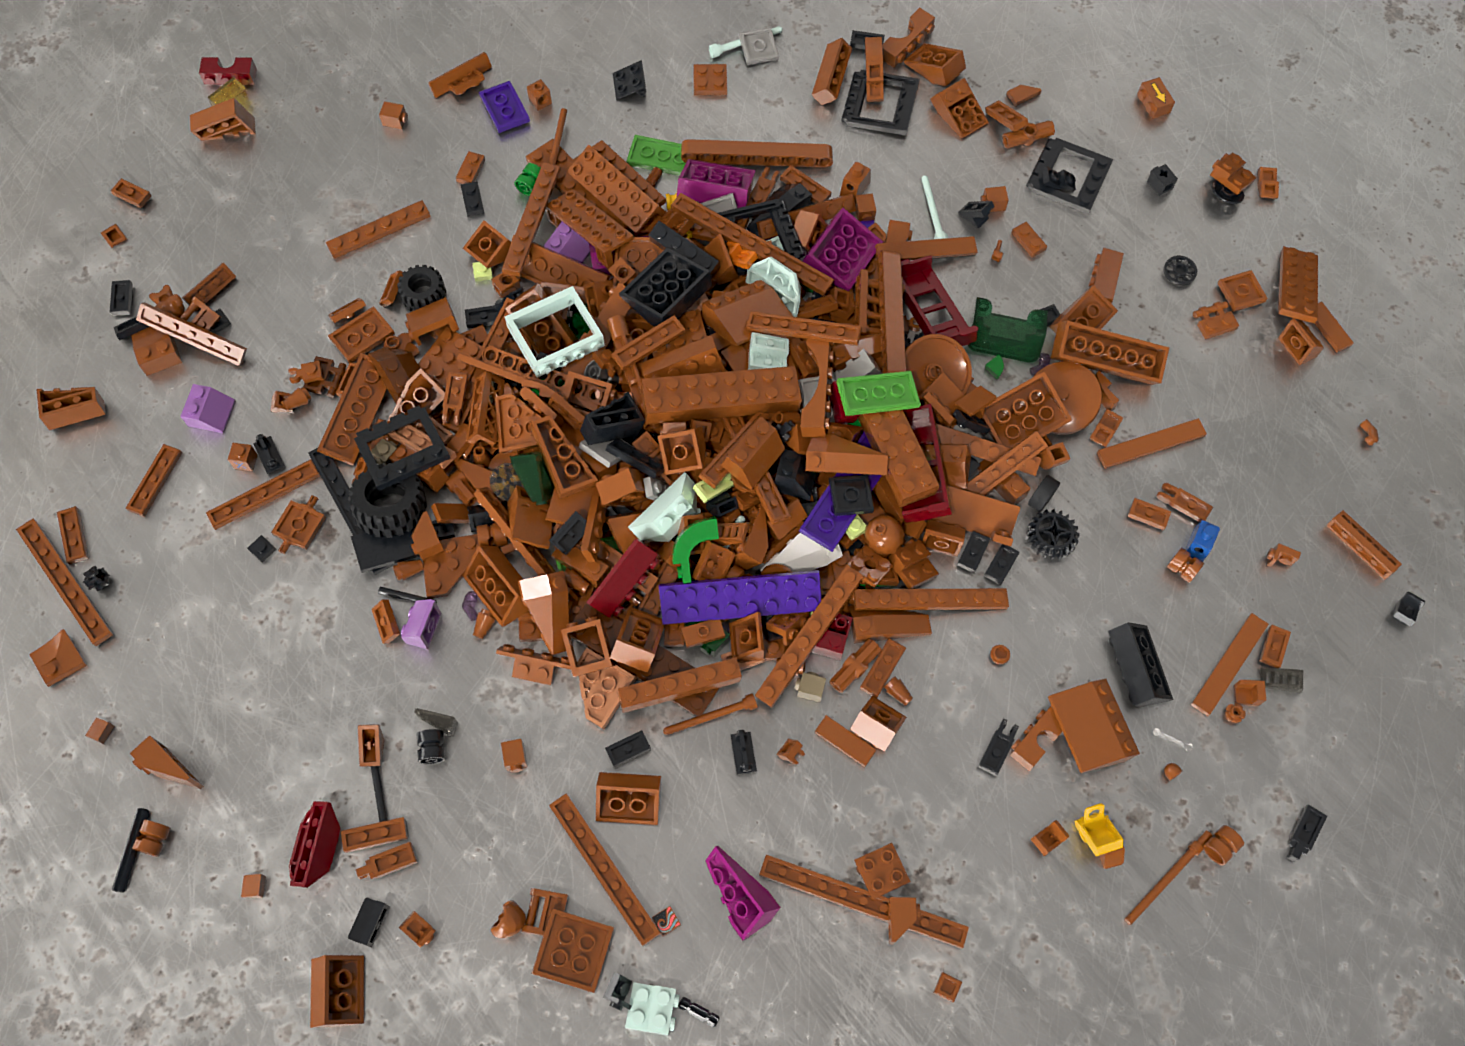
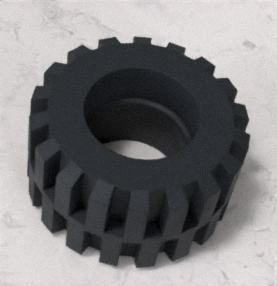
M415 265V268L410 267L407 272L404 271L402 273L403 277L400 276L398 279L397 287L404 306L409 311H415L446 297V288L442 276L432 266L427 268V265H422V267ZM424 286L430 287V288H429L427 291H425V292H422V293H416V292H415V291H416L418 288H420V287H424Z

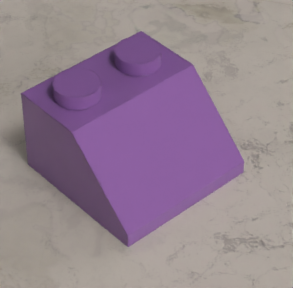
M563 221L544 245V247L580 263H583L590 254L589 242Z
M193 384L180 417L188 427L224 433L236 400L212 387Z
M419 600L415 602L414 607L410 608L408 622L403 625L401 630L402 639L406 644L428 650L442 614L435 600Z

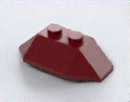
M313 801L311 809L300 823L289 862L290 886L308 888L330 871L341 830L330 802Z

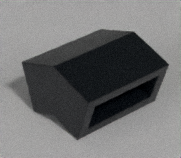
M727 491L706 502L708 512L712 516L717 517L739 508L736 496H731Z

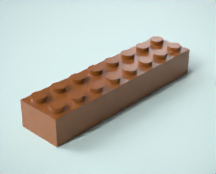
M795 366L642 379L641 383L646 424L755 415L758 412L763 414L777 413L778 411H798L802 401Z

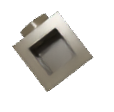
M382 438L371 450V453L376 463L388 465V463H393L389 457L396 451L398 446L394 442H387Z
M803 672L802 678H797L795 690H798L797 697L820 703L826 678L819 677L814 672Z

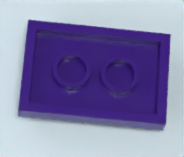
M510 81L479 92L480 98L498 133L530 122V118Z

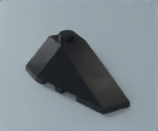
M801 183L785 184L774 191L767 201L777 199L778 202L784 201L788 212L809 206L812 194ZM770 213L755 216L746 229L759 237L756 222L771 218Z

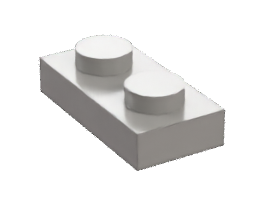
M652 477L643 478L646 498L655 501L669 488L668 484L658 479H653Z

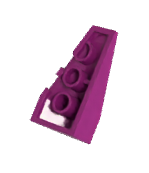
M715 846L705 861L714 883L720 888L723 896L721 901L727 905L730 913L728 918L731 925L741 939L746 940L768 924L781 907L765 887L723 849Z

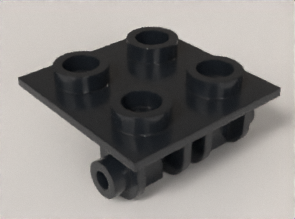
M642 60L613 73L616 100L634 92L641 97L645 96L646 84Z

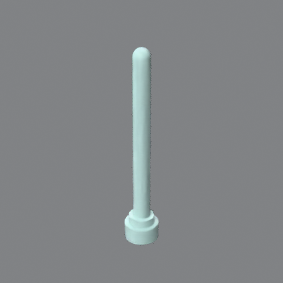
M781 26L772 28L773 35L781 33L783 28ZM740 39L723 45L715 43L709 45V52L712 58H716L723 51L742 45Z
M924 175L921 180L936 232L934 239L948 238V235L941 227L929 179Z

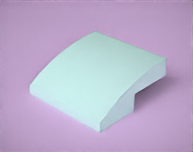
M752 332L748 370L787 367L789 339Z

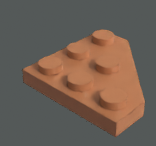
M586 647L577 664L580 667L605 660V658ZM617 665L579 676L586 719L605 729L620 706L618 688L633 685L637 678Z

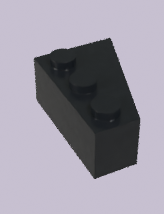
M627 392L618 400H612L609 405L601 406L587 414L580 432L588 445L613 441L617 438L623 439L639 436L645 423V418L630 393Z

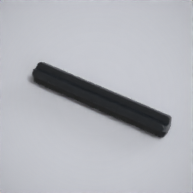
M138 808L136 810L112 886V890L115 892H125L137 851L133 850L132 847L136 838L141 836L139 831L143 821L148 819L149 810Z

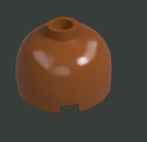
M880 515L868 522L865 527L864 537L866 544L875 553L889 555L895 553L896 549L903 544L904 531L895 518L889 515Z

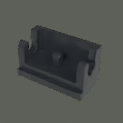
M575 511L549 541L566 555L584 536L587 521Z

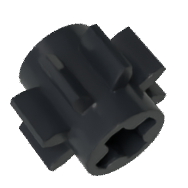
M93 566L83 573L86 576L83 583H85L89 590L95 588L98 592L109 585L107 580L110 574L104 570V567L97 569L96 566Z

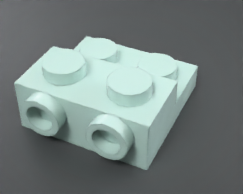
M633 982L630 1005L632 1007L630 1010L628 1009L625 1028L669 1036V1031H674L676 1018L672 1017L673 1008H678L680 995L676 994V989Z

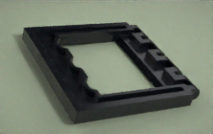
M866 70L854 72L841 121L847 123V126L907 135L920 79L883 73L884 85L901 87L893 122L860 117L866 94Z
M1057 137L1055 140L1049 138L1026 186L1035 194L1089 214L1113 159ZM1060 152L1093 163L1078 197L1044 185L1042 169L1045 167L1053 169Z
M777 199L718 213L737 224L736 220L770 213L784 251L799 260L805 256L784 201L778 202ZM734 265L738 276L747 274L748 269Z
M418 405L407 410L408 415L406 416L402 412L389 418L390 423L384 420L373 425L372 431L366 428L356 433L357 437L354 440L379 491L451 459L425 407L420 408ZM420 420L432 445L383 468H379L367 443Z

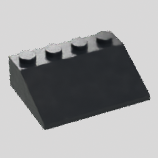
M667 247L619 293V296L650 325L656 327L674 315L679 319L712 286L710 270Z

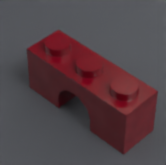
M202 57L199 75L204 85H254L257 72L252 57H235L234 64L228 68H223L219 57Z

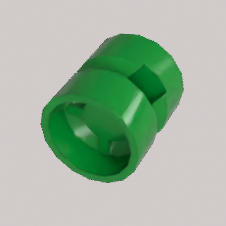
M528 163L523 169L522 174L514 182L516 189L530 197L541 168L534 163Z

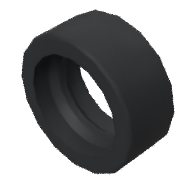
M1047 475L1030 498L1028 505L1041 512L1058 489L1060 482Z

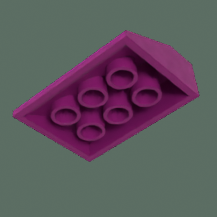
M688 159L678 178L677 196L682 193L699 203H703L733 193L737 208L745 207L749 201L756 170Z
M842 208L826 226L802 259V262L834 279L833 285L849 291L856 282L860 270L865 269L876 253L875 245L883 243V241L847 210Z

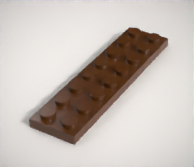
M586 603L573 622H578V625L586 623L585 619L597 616V620L603 619L612 651L623 622L615 616L612 618L607 617ZM596 626L570 633V637L604 657ZM659 644L648 673L614 660L615 665L634 675L640 682L695 668ZM720 688L671 701L693 716L699 717L704 714Z

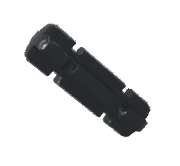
M682 997L678 1007L683 1011H689V1014L703 1022L707 1021V1024L712 1027L717 1025L720 1018L717 1014L709 1013L708 1009L695 1002L691 1003V1000L686 997Z

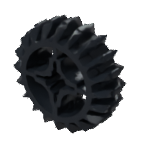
M1046 509L1043 514L1039 512L1036 517L1034 516L1031 519V523L1028 525L1029 530L1026 533L1029 536L1028 543H1033L1031 549L1037 548L1036 553L1040 554L1042 552L1044 558L1050 555L1051 560L1056 556L1058 559H1062L1063 555L1067 557L1070 552L1075 550V546L1079 542L1080 533L1077 532L1078 526L1073 525L1075 519L1069 520V514L1063 516L1062 510L1059 513H1056L1055 509H1052L1051 512ZM1045 523H1050L1048 527L1039 529V526ZM1067 540L1065 544L1056 546L1058 541Z

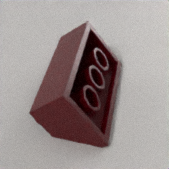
M635 539L586 603L609 618L613 616L618 617L624 610L623 605L627 600L630 601L635 596L637 586L639 584L642 586L649 576L646 574L659 565L661 555L644 541Z

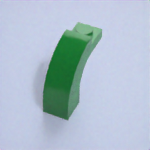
M716 517L704 518L691 523L677 537L672 550V563L680 564L677 567L678 579L682 578L683 583H691L689 556L692 549L702 541L719 539Z

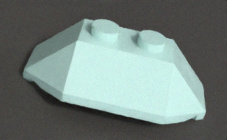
M768 257L751 265L747 271L746 283L751 284L757 280L764 281L775 290L793 317H797L801 298V286L797 274L773 257Z
M684 472L628 528L639 540L669 542L678 533L682 516L697 514V493L693 490L695 483Z

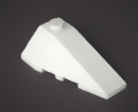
M799 533L793 540L790 539L786 543L787 546L780 553H776L761 571L771 564L784 565L791 569L792 572L812 571L830 564L842 557L843 554L839 544L831 552Z

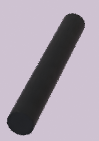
M380 587L378 590L380 595L413 603L419 600L430 599L385 587Z
M370 766L379 822L388 821L379 766Z

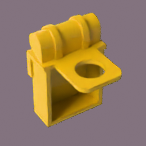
M1103 803L1087 807L1084 811V816L1074 821L1077 830H1079L1080 837L1084 843L1087 842L1095 856L1123 848V838L1110 821L1109 816L1104 815ZM1099 809V813L1095 812L1089 815L1093 810Z

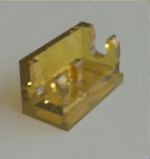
M233 77L208 96V100L211 106L236 98L241 93L245 97L247 95L246 88Z

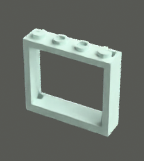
M573 286L505 316L508 330L536 377L548 374L559 367H564L568 363L581 359L585 355L598 351V349L605 346L603 334ZM575 304L593 335L537 361L519 329Z

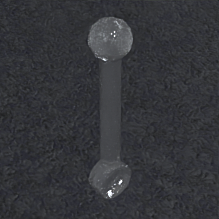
M1158 728L1152 731L1154 736H1161L1184 747L1187 752L1193 750L1191 743L1185 744L1160 732Z

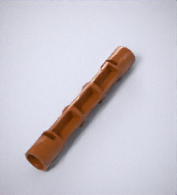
M616 315L607 320V326L616 350L633 341L623 315ZM640 361L625 369L624 374L633 400L645 418L641 395L642 379L645 378ZM645 422L643 428L644 430H653L662 423L646 424Z

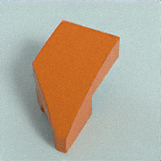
M729 241L726 243L730 258L735 266L749 269L758 258L756 252L742 249L739 243Z

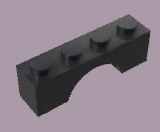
M660 221L657 222L648 235L650 241L662 250L668 247L710 270L711 279L720 268L717 259Z

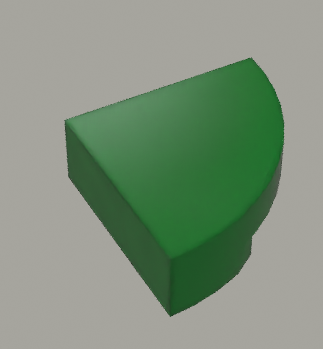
M997 355L985 365V368L996 379H999L1004 369V363L1000 355Z

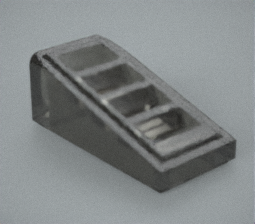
M1261 667L1260 681H1265V688L1302 693L1303 670ZM1267 673L1271 674V683H1266ZM1275 674L1279 675V683H1275ZM1283 676H1287V684H1283ZM1292 677H1295V684H1292Z
M415 708L414 713L419 719L454 737L458 725L455 717Z

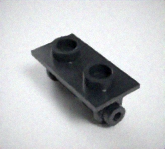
M263 434L257 435L256 442L253 445L266 473L269 474L284 467L285 465L272 437H266Z
M738 730L737 734H730L736 774L757 772L751 732Z

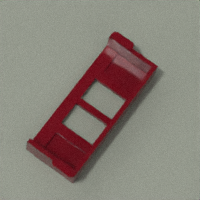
M926 256L913 261L909 259L901 260V277H903V285H905L902 299L924 336L930 334L945 335L957 341L962 347L976 341L978 327H969L933 271L932 256ZM935 291L941 303L921 309L914 297ZM946 308L953 320L931 326L925 314Z
M928 404L919 408L904 409L903 412L919 445L934 444L936 459L928 461L930 467H938L940 479L936 495L903 507L902 516L905 523L918 522L952 515L932 405Z

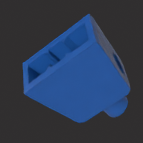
M1201 520L1194 527L1185 549L1191 553V558L1196 557L1202 562L1205 560L1213 548L1220 528L1204 520ZM1196 547L1201 548L1199 552L1195 550Z

